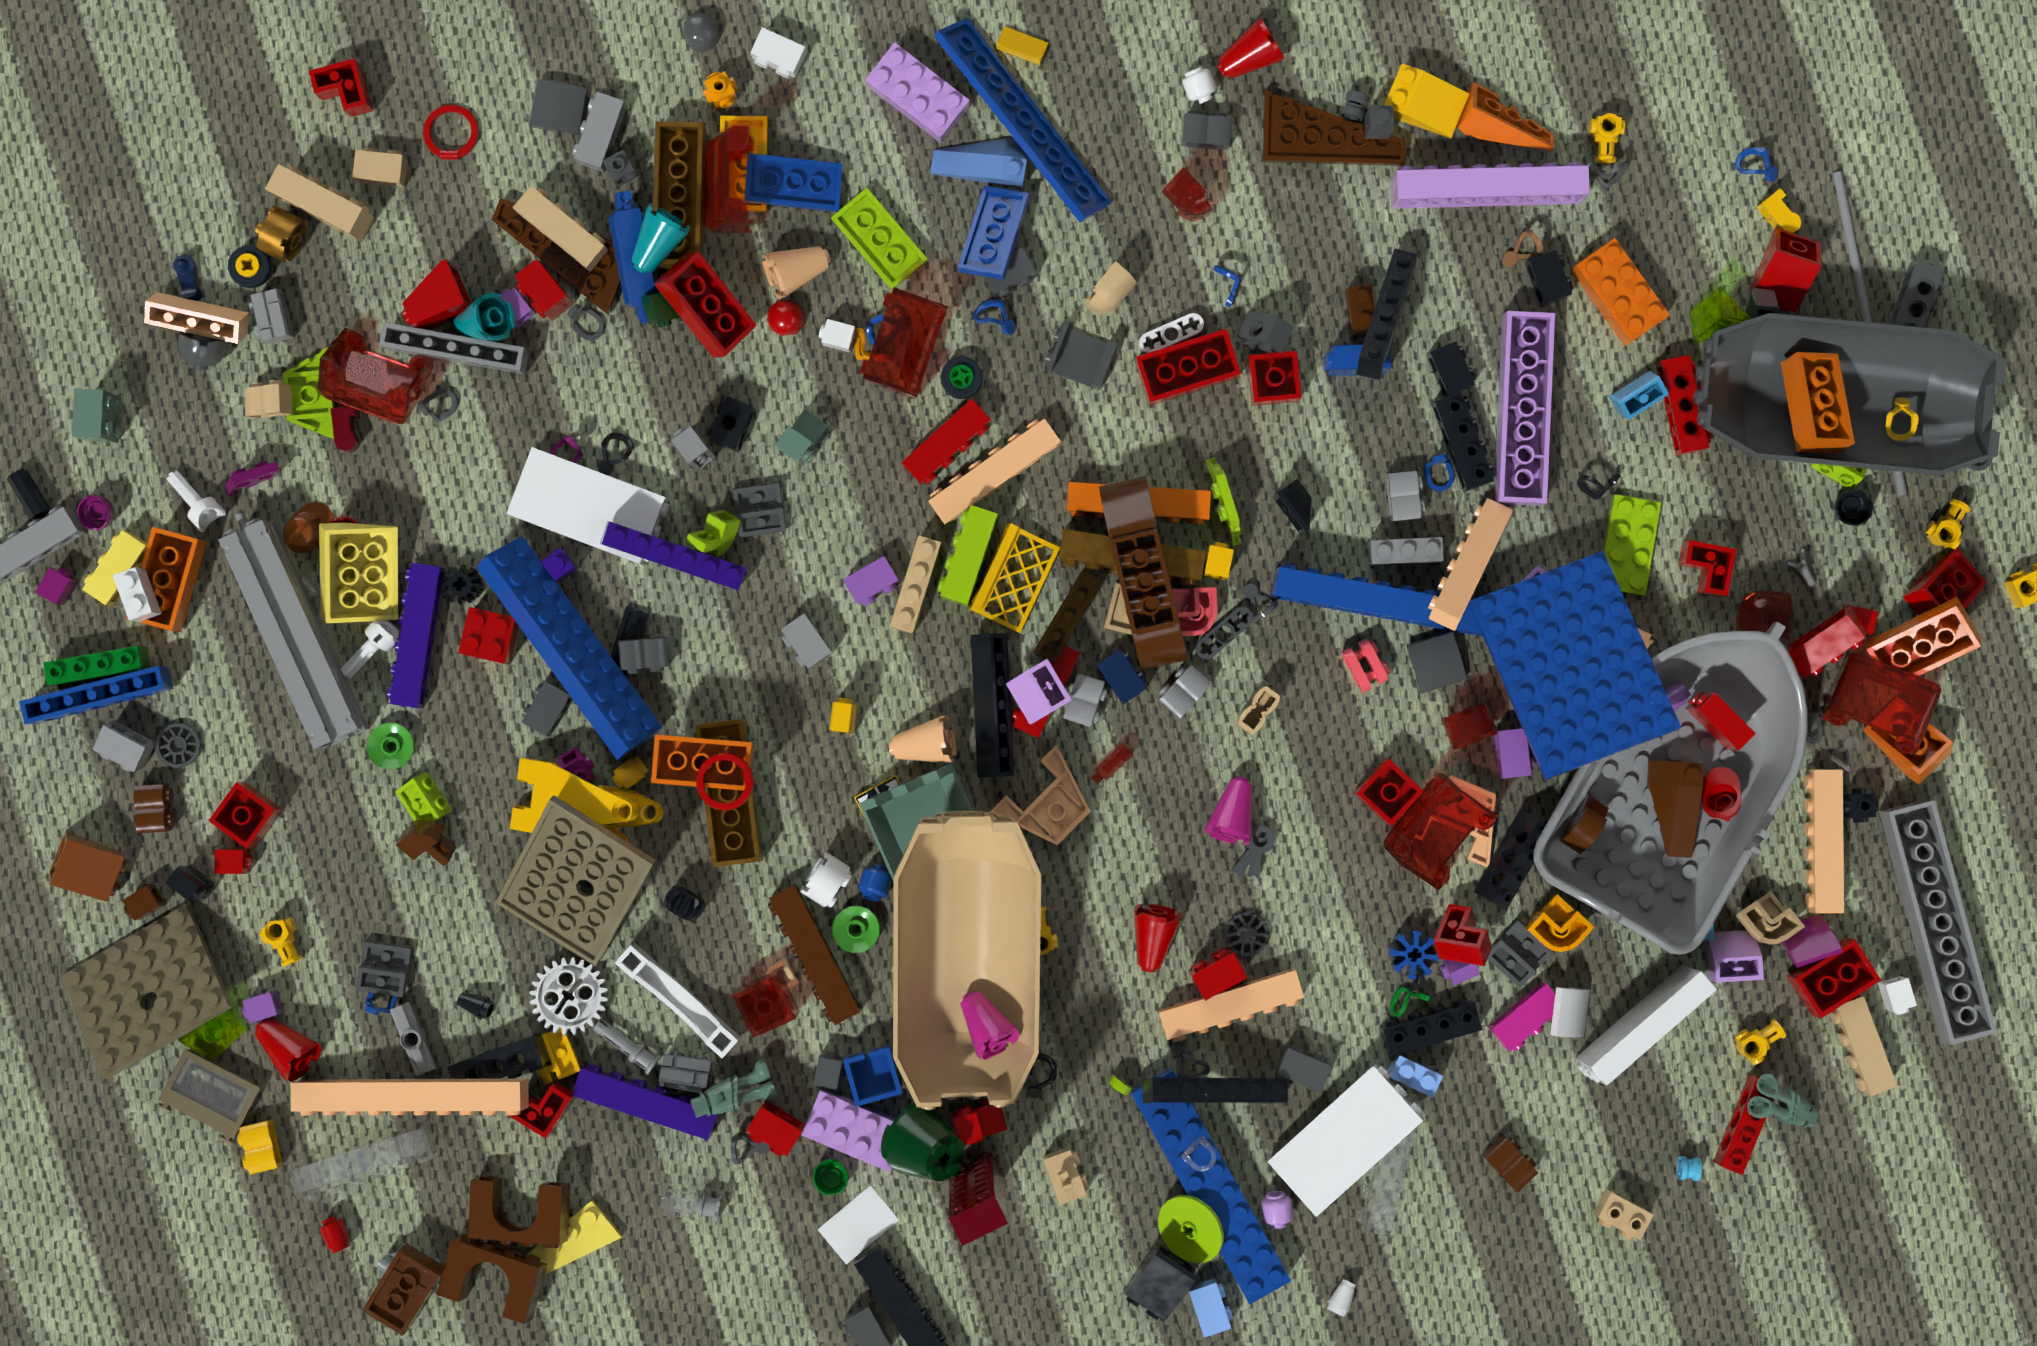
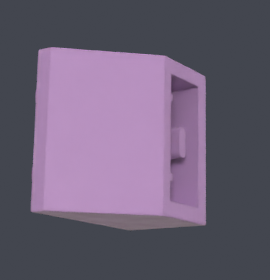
M1048 659L1006 683L1030 725L1072 701Z
M1747 930L1714 932V941H1705L1708 980L1715 983L1764 980L1761 950L1757 940Z

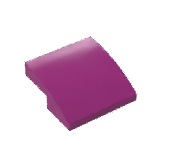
M1820 914L1800 920L1805 927L1786 941L1781 942L1786 948L1788 958L1796 967L1843 952L1834 933Z

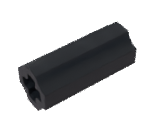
M27 469L17 470L7 477L8 483L31 519H39L51 510Z

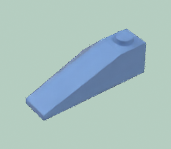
M1011 138L937 149L933 152L930 174L1023 189L1028 156L1019 144Z

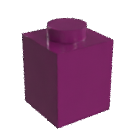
M49 567L35 593L55 604L65 605L78 580L72 577L73 573L63 567H59V569Z

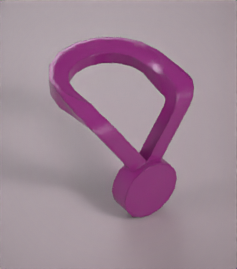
M569 435L565 436L553 446L550 454L555 455L556 450L567 442L577 452V455L571 462L577 463L584 454L579 450V445Z

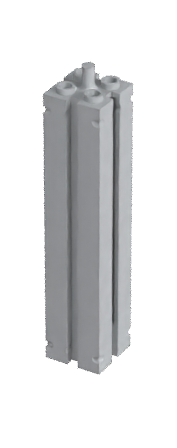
M244 512L235 515L241 531L238 528L231 529L225 532V537L218 541L222 549L225 550L228 563L306 734L310 737L313 749H328L350 737L369 730V726L363 718V713L348 680L340 670L342 667L284 540L279 534L276 523H268L267 520H260L259 518L248 522Z

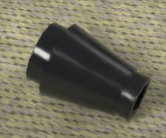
M462 992L458 997L457 1005L478 1019L484 1018L487 1020L494 1010L495 1002L491 1001L490 997Z

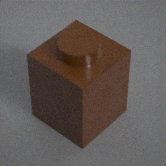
M155 884L146 885L122 900L125 905V913L128 917L133 918L134 921L141 920L166 905Z

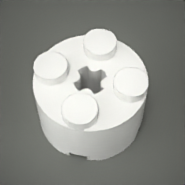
M825 852V860L822 858L818 860L806 879L808 881L806 887L802 886L800 892L823 907H832L839 896L837 895L840 886L845 887L852 875H850L851 871H849L850 867Z

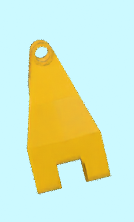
M520 758L517 779L520 782L533 784L530 807L514 805L509 829L532 833L553 795L605 828H628L658 823L663 818L664 810L659 803L636 791L605 785L596 786L559 767L558 763ZM651 806L656 811L653 819H650L647 815L648 808Z

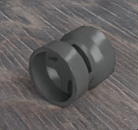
M1347 91L1345 97L1347 102L1342 107L1340 115L1355 122L1363 121L1365 114L1363 110L1368 105L1370 97L1359 91Z

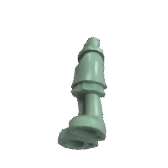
M762 1058L755 1063L754 1070L751 1073L737 1078L736 1074L731 1079L728 1077L724 1081L708 1088L704 1094L703 1092L699 1093V1097L691 1099L690 1102L696 1118L703 1115L709 1117L711 1113L713 1115L734 1112V1109H739L740 1105L758 1099H766L772 1103L778 1101L777 1092L772 1081L738 1094V1090L770 1079L764 1059Z
M1763 1074L1759 1077L1756 1084L1758 1091L1767 1097L1777 1099V1104L1764 1097L1754 1096L1747 1105L1750 1115L1755 1118H1765L1774 1115L1777 1116L1780 1122L1786 1125L1801 1126L1803 1128L1815 1125L1819 1111L1815 1109L1813 1104L1800 1097L1791 1088L1782 1089L1779 1080L1775 1076Z

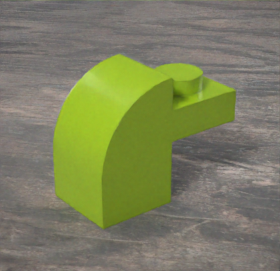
M725 510L708 513L704 530L689 533L686 543L693 546L698 552H708L715 557H719L732 545L741 520Z

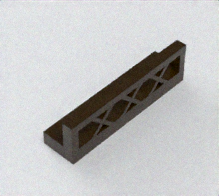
M1082 569L1033 652L1034 655L1048 659L1053 664L1055 663L1103 581Z

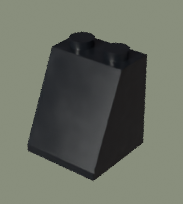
M1155 1242L1125 1287L1126 1300L1136 1307L1140 1304L1146 1308V1313L1152 1318L1158 1320L1160 1317L1166 1321L1197 1281L1198 1275L1195 1267Z

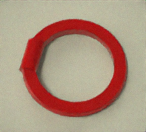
M445 105L435 109L427 117L423 126V139L426 146L434 155L442 160H459L461 157H464L475 147L479 137V127L475 117L469 110L458 105ZM449 112L459 113L469 121L471 135L468 142L458 150H441L434 145L431 139V128L434 121L442 114Z
M719 753L706 759L700 766L696 777V787L701 799L708 806L721 811L733 810L743 805L750 797L753 786H755L752 768L741 757L731 753ZM722 760L734 762L743 771L745 789L737 800L730 803H720L713 800L707 794L704 786V777L708 768Z

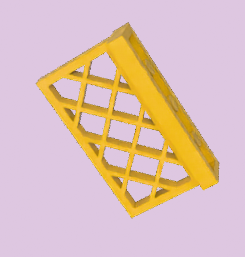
M1007 523L967 609L1021 633L1060 547L1012 523ZM1021 534L1029 539L1031 548L1019 552L1016 542ZM1033 541L1040 543V545L1035 546ZM1043 546L1052 549L1053 551L1049 559L1040 562L1036 549ZM1014 548L1016 553L1011 555V552ZM1033 550L1037 563L1024 567L1020 555ZM1017 556L1021 569L1009 573L1006 563L1008 559ZM1047 563L1046 566H1045V568H1044V570H1043L1042 564ZM1038 566L1041 573L1040 579L1030 583L1026 570ZM1003 570H1004L1005 573H1006V575L1001 576V574H1002V572H1003ZM1023 572L1027 585L1015 589L1010 576ZM1007 577L1011 591L999 595L996 584L998 580ZM1036 585L1033 591L1031 586ZM1028 588L1031 598L1029 602L1020 605L1016 592ZM994 591L996 596L990 598ZM1013 593L1017 606L1004 610L1000 597ZM997 599L1001 612L994 615L985 612L984 610L988 602ZM1025 606H1026V609H1025V611H1024V613H1023L1022 607H1025ZM1016 609L1019 610L1021 619L1018 626L1009 623L1006 613ZM1003 615L1004 620L998 618L997 616Z

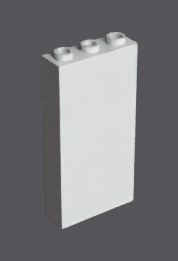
M532 447L506 514L644 565V562L649 560L600 544L606 523L610 521L658 538L661 531V526H659L661 517H666L670 504H667L668 499L664 496Z
M1682 965L1575 1058L1580 1063L1577 1065V1068L1585 1077L1588 1076L1589 1079L1594 1080L1597 1084L1601 1082L1607 1086L1716 992L1717 989L1701 971Z
M1376 1064L1372 1066L1268 1161L1272 1168L1316 1217L1425 1119L1422 1116L1424 1111L1415 1102L1411 1104L1406 1099L1408 1095L1399 1084L1395 1086L1389 1080L1391 1075L1382 1065L1379 1068Z

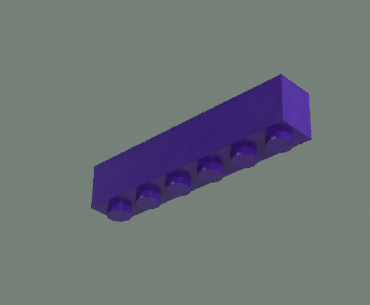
M607 521L600 541L601 545L735 590L740 589L746 567Z
M411 563V568L408 567L406 581L408 582L407 591H404L402 597V604L405 607L404 613L400 615L398 622L401 632L400 638H397L395 642L397 658L391 667V675H394L393 684L389 685L387 697L390 699L389 704L423 708L442 590L441 582H443L445 568Z
M589 1063L588 1066L584 1065L580 1069L572 1096L706 1140L710 1139L718 1114L712 1115L711 1113L709 1117L703 1115L696 1118L690 1102L693 1099L692 1096L684 1093H679V1096L671 1094L668 1088L660 1086L653 1088L647 1086L648 1082L638 1078H634L631 1081L625 1079L623 1073L617 1071L607 1073L602 1071V1067L596 1064Z

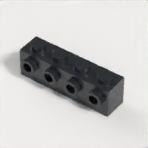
M1462 392L1433 402L1431 405L1463 492L1465 493L1494 482L1495 470L1493 465L1487 462L1485 456L1487 448L1477 435L1479 427L1475 418L1472 419L1469 410L1471 406L1467 396L1463 397Z
M1461 998L1453 1001L1454 1005L1444 1007V1004L1430 1008L1431 1012L1424 1014L1421 1011L1413 1012L1407 1015V1019L1401 1021L1398 1018L1386 1020L1384 1022L1385 1025L1380 1026L1387 1054L1393 1057L1483 1030L1475 1002L1467 1001V998Z

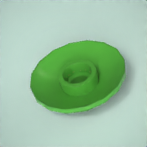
M384 723L371 731L367 739L366 750L369 758L376 766L394 770L403 767L410 760L414 752V741L411 733L404 726L398 723ZM392 741L396 744V749L393 751L389 749V743Z
M850 906L843 909L835 917L832 925L833 937L836 943L843 950L850 953H862L870 949L876 943L880 933L879 922L876 916L869 909L862 906ZM853 925H859L861 927V931L859 933H854L852 931Z

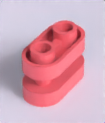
M1367 638L1357 642L1358 651L1353 652L1350 647L1341 651V656L1362 693L1372 689L1370 681L1375 679L1378 684H1382L1388 680L1387 675L1390 674L1384 661L1380 662L1377 656L1379 650L1373 640L1369 642ZM1363 658L1370 669L1367 673L1364 672L1359 663V660Z

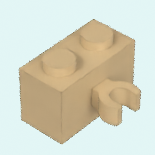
M1067 1147L1043 1156L1059 1205L1087 1196L1086 1188H1089V1184L1085 1174L1080 1175L1077 1166L1081 1165L1077 1151L1072 1152L1071 1147Z

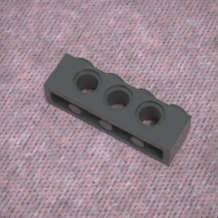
M1920 260L1909 264L1888 324L1927 328L1928 322L1926 320L1928 314L1933 311L1936 305L1934 298L1936 292L1941 289L1944 283L1942 275L1945 269ZM1918 284L1924 287V295L1918 292ZM1910 307H1914L1916 309V317H1913L1910 314Z

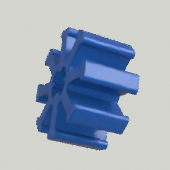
M1413 929L1410 930V943L1405 940L1403 934L1398 933L1395 935L1394 939L1398 940L1403 948L1400 950L1388 947V955L1392 957L1394 955L1402 956L1395 964H1391L1392 968L1400 973L1401 969L1408 964L1405 976L1409 979L1417 978L1415 976L1416 965L1420 967L1422 974L1428 976L1432 973V970L1425 965L1423 960L1432 959L1438 962L1439 957L1436 952H1424L1431 945H1435L1434 940L1426 936L1425 940L1419 944L1421 932ZM1413 948H1416L1415 951L1418 952V956H1414L1413 960H1411L1412 958L1408 956V952H1412Z

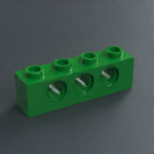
M133 646L43 662L47 686L58 687L120 676L150 668L147 647Z

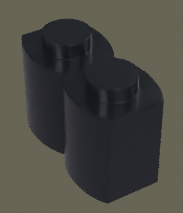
M191 864L176 868L165 882L167 886L188 902L198 901L202 898L205 900L214 890L212 887L214 882Z

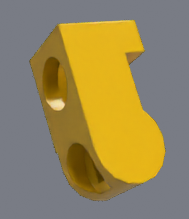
M1780 188L1756 208L1774 229L1777 227L1794 233L1800 228L1801 219L1798 214L1791 212L1781 200L1786 194Z

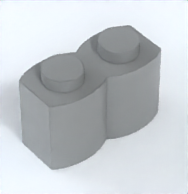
M1417 471L1386 474L1390 522L1420 519L1421 514L1425 513L1424 500L1419 497V490H1422V477L1417 476Z
M1190 665L1188 668L1183 666L1175 674V677L1178 678L1172 686L1167 683L1159 692L1162 696L1159 701L1178 719H1181L1212 685L1193 665Z
M1077 673L1070 694L1072 701L1068 702L1063 718L1088 727L1091 726V723L1096 724L1100 714V710L1096 709L1099 700L1104 701L1108 689L1104 687L1105 682Z

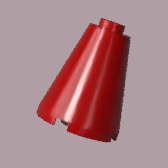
M1260 18L1218 58L1220 63L1217 67L1223 77L1228 75L1232 79L1281 62L1285 57L1263 19Z
M1138 904L1134 910L1137 964L1141 967V970L1152 973L1156 969L1161 968L1180 924L1182 914L1179 912L1176 915L1175 909L1162 905L1150 904L1149 908H1142L1143 904Z
M273 1018L263 1019L255 1027V1037L285 1081L294 1082L301 1078L311 1069L308 1066L310 1061L313 1059L316 1062L320 1057L322 1047L318 1042Z

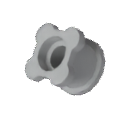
M703 1194L702 1198H697L695 1212L699 1213L700 1218L708 1216L714 1217V1221H718L723 1196L719 1195L718 1198L706 1197V1194Z

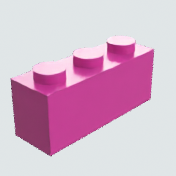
M1541 982L1490 1024L1488 1028L1505 1049L1517 1051L1526 1043L1524 1040L1531 1034L1533 1036L1538 1034L1544 1028L1543 1024L1549 1019L1552 1021L1555 993L1547 983Z

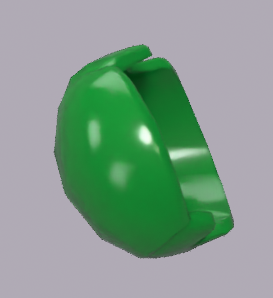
M835 1159L821 1161L814 1168L812 1175L813 1185L816 1190L826 1196L842 1193L847 1187L849 1179L846 1167Z

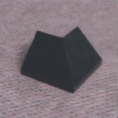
M1296 479L1279 491L1273 499L1301 536L1310 529L1312 497L1301 482Z

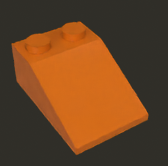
M1898 697L1863 729L1886 756L1918 785L1952 753L1953 741Z

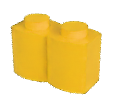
M838 698L837 702H832L829 730L854 733L858 705L853 704L854 700Z
M273 1119L239 1128L240 1132L237 1134V1140L245 1151L242 1162L249 1174L283 1166Z

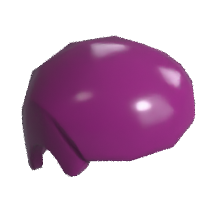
M101 495L86 496L79 502L77 508L79 521L89 530L100 531L105 529L112 523L115 515L114 507L110 500Z

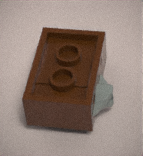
M408 1243L398 1251L385 1255L378 1262L381 1280L362 1309L364 1313L401 1336L411 1328L441 1279L444 1268L442 1264Z

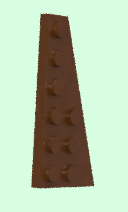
M1265 89L1262 162L1405 165L1406 140L1390 135L1389 139H1365L1364 125L1344 120L1343 117L1310 105L1300 104L1293 101V99L1278 96Z
M500 198L492 220L609 315L621 284L613 240L601 236L606 241L603 245L608 251L590 272L512 208L516 203Z

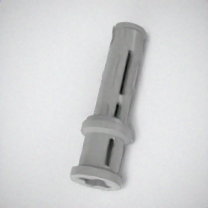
M603 1018L593 1028V1031L624 1052L631 1063L635 1062L642 1067L647 1075L652 1072L661 1059L659 1056L655 1057L645 1050L643 1044L637 1045Z

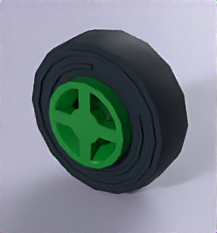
M964 356L954 357L947 361L940 375L941 384L945 392L957 399H966L975 395L981 388L983 381L982 370L978 363Z

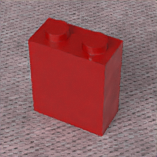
M1715 692L1695 693L1688 701L1690 704L1685 708L1725 749L1739 751L1756 734Z

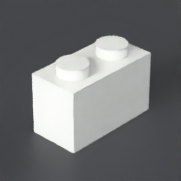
M762 27L750 54L756 65L765 69L768 66L776 69L775 72L784 78L789 76L796 78L807 51L805 46Z
M134 567L112 575L129 621L141 622L162 614L145 569Z

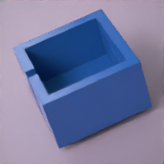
M891 1044L870 1049L869 1055L866 1054V1051L844 1057L843 1062L856 1107L903 1093V1086L897 1065L893 1059Z

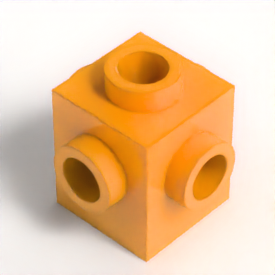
M725 71L722 73L714 72L704 81L706 89L703 90L708 103L714 102L716 109L729 107L734 101L738 100L735 91L739 90L733 76L728 78Z

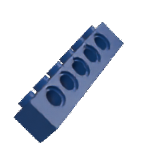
M155 666L21 700L19 703L24 724H40L173 690L174 688L168 666Z

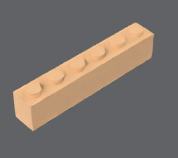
M1045 418L1041 421L1036 419L1026 426L1028 430L1022 435L1019 433L1014 434L1007 440L1009 444L1002 449L999 446L988 453L989 458L984 462L976 461L969 467L970 472L964 476L958 474L949 481L951 485L943 490L940 487L930 494L932 499L928 502L945 526L962 515L964 509L969 510L970 505L974 506L1061 444L1060 439Z
M1489 498L1486 499L1483 506L1478 505L1473 515V518L1477 520L1475 524L1469 523L1464 533L1468 537L1466 542L1461 540L1455 552L1459 556L1457 560L1452 558L1446 570L1450 575L1448 579L1443 577L1437 590L1441 591L1439 597L1434 595L1428 608L1432 612L1428 619L1453 631L1456 630L1513 509Z
M1807 769V774L1804 776V787L1807 789V798L1804 800V810L1807 812L1804 833L1805 836H1808V846H1805L1804 849L1805 859L1808 860V870H1805L1804 875L1805 883L1808 884L1805 906L1808 908V912L1844 913L1843 770Z
M1292 968L1228 988L1206 1001L1203 997H1199L1160 1009L1158 1013L1166 1039H1172V1042L1186 1039V1034L1195 1032V1035H1200L1208 1032V1028L1215 1025L1218 1028L1229 1026L1232 1024L1231 1020L1237 1018L1245 1021L1255 1017L1254 1013L1263 1011L1264 1014L1277 1010L1276 1006L1286 1004V1007L1299 1004V999L1304 998L1297 972Z

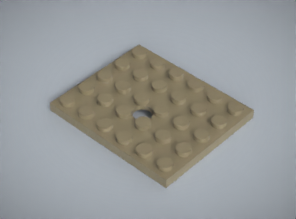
M553 795L548 801L495 903L596 967L656 860ZM579 881H589L594 887V892L589 894L583 893L580 890L581 885Z
M187 904L62 975L101 1077L106 1080L232 1008L192 909ZM154 992L157 995L154 1007L150 1010H145L142 1007V999L147 993Z

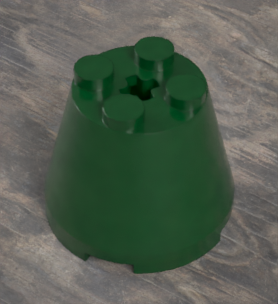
M915 1103L900 1109L901 1113L896 1117L891 1126L887 1124L881 1140V1154L887 1164L898 1173L939 1182L959 1175L962 1169L961 1163L964 1158L965 1143L956 1135L943 1117L935 1109L925 1110L917 1107Z

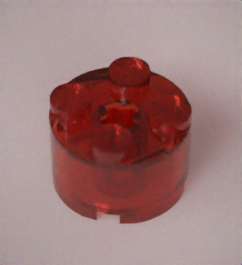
M1486 703L1442 718L1453 750L1466 746L1465 741L1467 744H1473L1484 740L1482 735L1488 738L1498 734Z

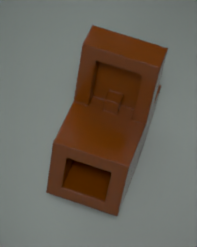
M1588 795L1582 803L1578 816L1567 825L1561 842L1581 855L1593 844L1606 825L1607 819L1605 817L1609 808Z
M419 820L412 823L403 830L396 843V846L413 860L426 851L443 866L450 861L456 849V846L442 835L445 827L431 820Z

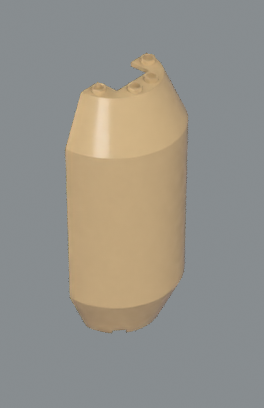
M951 811L936 813L934 818H922L894 874L893 1059L916 1106L925 1110L941 1107V1098L945 1100H955L957 1097L979 1099L981 1096H987L989 1104L995 1107H1006L1008 1104H1014L1039 1054L1041 873L1018 822L1006 815L995 817L992 812ZM970 991L981 992L1020 1033V1037L1013 1045L1011 1042L1005 1045L1007 1050L987 1060H984L982 1057L979 1059L976 1055L960 1005L963 1000L962 997Z

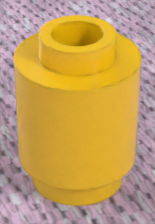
M639 756L631 757L613 770L615 776L612 778L619 788L625 787L628 790L646 777L645 774L649 769Z

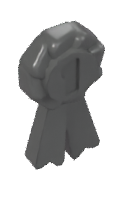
M1260 824L1252 827V839L1250 844L1247 845L1249 849L1232 868V872H1236L1242 877L1248 865H1250L1247 876L1251 877L1254 875L1256 878H1259L1261 855L1270 851L1275 842V836L1269 827Z

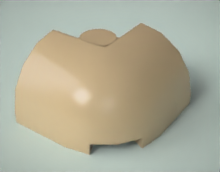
M1115 261L1095 285L1094 294L1086 298L1084 306L1094 313L1107 314L1113 312L1121 306L1123 299L1137 284L1136 280Z
M1771 891L1736 915L1752 937L1760 943L1770 945L1786 941L1805 927L1792 909L1789 907L1786 910Z

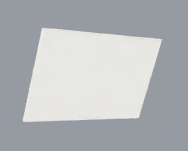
M870 1185L822 1225L818 1231L845 1264H848L898 1222L899 1219Z

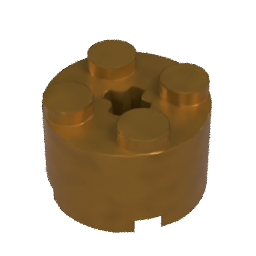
M273 205L268 212L266 220L260 222L256 227L255 234L258 235L256 247L283 262H286V260L290 262L296 257L303 245L300 239L302 234L307 235L308 222L281 207Z

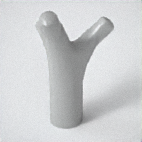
M1802 548L1800 551V562L1796 564L1788 561L1787 566L1797 570L1802 576L1806 587H1810L1815 584V581L1807 565L1805 549Z

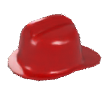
M1717 767L1710 770L1703 778V808L1709 817L1724 819L1726 822H1730V818L1737 815L1741 808L1740 781L1738 775L1733 770L1727 767Z

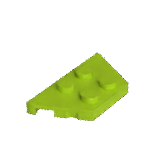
M323 348L317 355L305 359L297 367H292L282 373L284 384L291 385L292 414L286 415V421L334 439L330 409L335 408L331 349Z
M1215 457L1207 459V467L1213 482L1210 486L1213 499L1218 498L1220 505L1217 508L1219 519L1221 522L1225 521L1232 546L1240 545L1242 541L1240 538L1239 517L1225 473L1219 463L1217 464Z

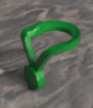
M1399 986L1390 1001V1014L1394 1017H1400L1404 1013L1411 996L1428 1002L1431 1001L1432 997L1423 992H1414ZM1401 992H1407L1402 1007L1396 1012V1003Z

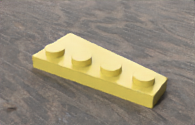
M592 1199L569 1219L568 1241L559 1245V1248H545V1244H538L525 1256H537L541 1259V1262L547 1263L545 1272L547 1274L623 1236Z

